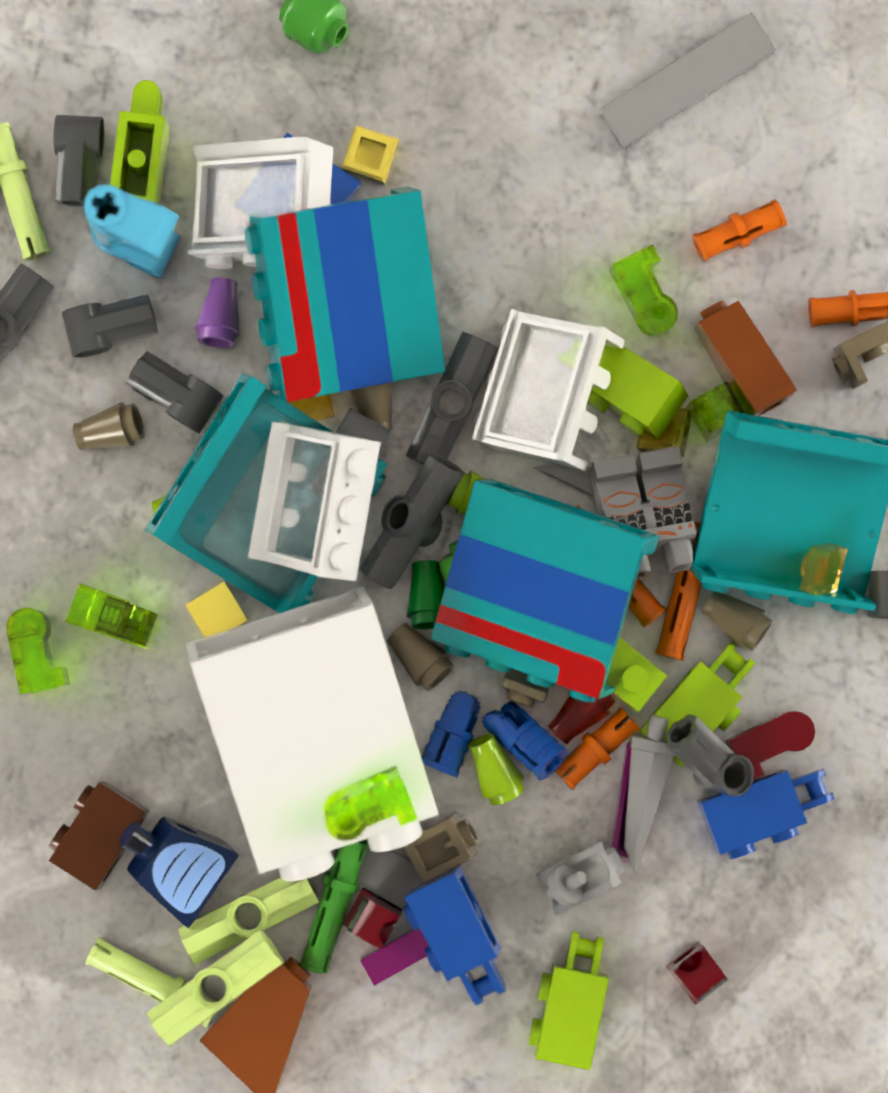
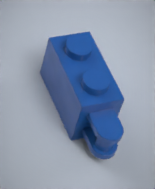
M824 768L791 779L788 770H781L754 780L750 789L741 796H729L718 793L697 801L716 853L719 855L728 853L731 860L756 851L754 843L771 837L773 844L799 835L797 827L807 823L803 811L835 799L833 792L828 793L822 778L826 775ZM805 784L810 800L800 803L794 787Z
M458 866L411 889L405 896L408 904L403 906L404 912L411 927L415 931L421 929L429 945L425 947V953L433 970L436 973L442 971L447 981L460 976L471 1000L476 1006L484 1002L483 997L495 991L498 994L506 992L503 978L493 961L499 955L502 947L461 867ZM482 965L487 975L475 980L470 970Z

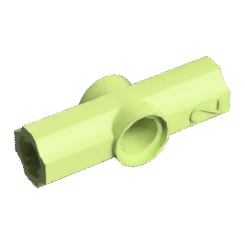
M279 877L195 919L189 928L184 925L179 927L178 932L188 955L196 965L248 939L257 931H264L319 903L320 900L310 878L299 881H284ZM253 903L260 909L262 916L259 925L252 928L241 925L237 918V909L241 904Z
M259 930L210 967L200 971L191 981L146 1014L159 1037L168 1046H171L223 1007L231 1004L238 996L281 966L284 961L272 941L262 930ZM210 975L220 976L226 984L225 996L220 1001H215L206 994L205 983Z

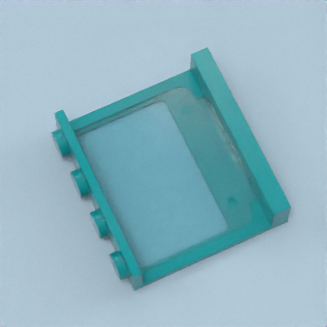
M241 374L146 526L145 531L276 612L282 613L311 602L314 592L310 589L318 576L274 563L248 558L271 423L278 422L329 432L333 431L266 389L267 385L253 376ZM295 439L292 462L306 465L309 469V476L304 482L288 481L284 507L298 510L301 514V521L294 528L280 526L276 552L292 554L312 560L323 495L311 489L310 486L332 446ZM381 459L377 460L371 498L378 493L386 478L383 471L388 464Z

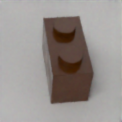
M105 781L98 782L95 788L88 785L74 805L79 814L70 827L66 824L60 827L49 845L54 850L49 861L95 891L103 886L125 851L124 848L119 846V840L124 830L132 822H136L141 826L150 812L149 809Z

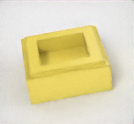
M355 126L342 170L346 173L385 185L399 139Z
M225 581L185 605L204 637L239 627L249 621Z

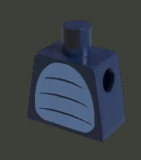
M162 817L151 832L136 822H132L124 830L119 840V846L135 855L129 863L127 871L150 895L188 928L192 925L239 856L222 839L168 817Z

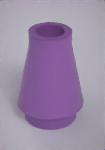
M221 277L211 279L208 294L195 326V330L199 333L198 342L215 348H230L234 346L235 338L240 335L236 293L238 283L236 281Z

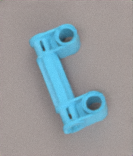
M100 185L90 190L85 197L84 210L87 221L90 224L93 241L97 247L147 274L163 278L181 239V236L173 231L179 216L157 203L140 199L115 186Z

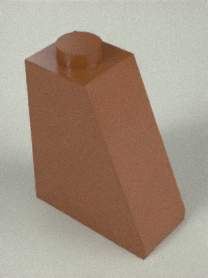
M721 300L700 312L703 320L699 321L694 329L723 382H728L745 414L761 416L785 403L797 392L793 382L739 300L729 306L726 305L724 300Z
M292 956L287 961L283 959L284 963L246 990L199 1040L254 1093H276L312 988L306 981L311 976L310 973L301 967L299 962Z

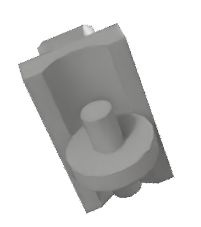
M600 842L536 875L539 881L546 886V895L552 899L553 910L557 916L621 885L618 875L625 872V867L616 849L611 847L605 850Z

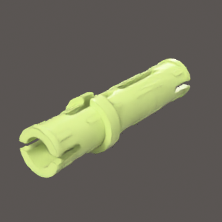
M0 123V186L22 250L23 260L39 259V254L47 256L52 251L48 246L25 175L28 167L26 161L20 160L10 123Z
M101 937L97 939L96 946L92 947L85 964L93 966L158 1002L165 1000L184 986L186 982L185 978L178 975L175 979L104 941ZM215 1014L201 1023V1025L208 1028Z

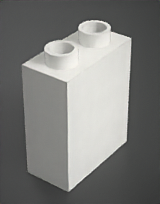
M363 586L186 643L190 665L259 874L278 868L280 876L284 881L308 879L323 873L333 866L335 861L331 850L367 839L370 850L374 852L398 849L416 841L422 836L423 831L419 821L439 815L375 608ZM382 809L383 820L365 827L362 834L354 840H338L336 829L343 831L352 829L359 824L363 816ZM378 813L377 818H380L381 813ZM375 815L371 817L372 820L376 819ZM370 818L366 819L367 823L370 822Z

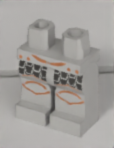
M676 446L639 453L636 463L633 454L593 461L588 477L598 515L660 535L655 553L652 554H663L667 573L689 570L693 564L692 543L697 532L686 494L681 469L683 462L680 447ZM647 555L642 557L636 580L650 575L651 569Z

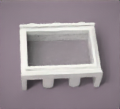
M305 136L191 145L197 160L193 241L192 250H188V255L205 259L206 267L230 269L233 268V261H243V265L256 267L255 255L249 254L245 242L244 230L245 227H250L248 214L257 213L261 216H269L330 205L333 147Z
M511 309L508 321L501 331V344L495 364L488 373V387L482 407L475 416L472 440L492 450L586 472L588 463L572 455L579 431L593 433L597 427V417L585 410L591 388L607 389L610 384V372L598 366L604 345L623 349L625 340L603 326L593 327Z
M272 422L248 558L274 563L314 574L318 577L356 581L381 442L309 427Z

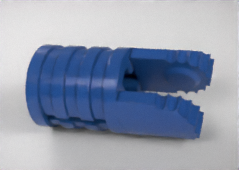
M460 690L448 699L449 703L446 704L440 721L436 720L434 730L429 737L430 740L425 746L423 756H421L424 765L456 778L459 775L461 765L464 763V757L468 753V745L475 736L472 734V731L478 719L477 714L480 713L479 709L481 708V702L478 701V698Z
M513 701L504 704L501 707V711H490L485 714L486 716L482 717L483 726L486 730L492 733L495 739L508 752L514 755L520 763H523L530 772H533L538 780H544L553 774L567 756L568 750L563 745H560L558 740L550 736L545 728L541 727L535 719Z

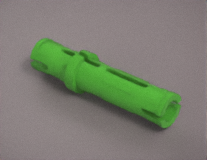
M365 839L337 848L334 858L335 862L330 871H326L322 880L325 884L323 895L313 921L306 948L299 963L306 970L319 974H327L331 956L340 934L349 901L351 900L352 893H357L360 885L357 878L369 846Z

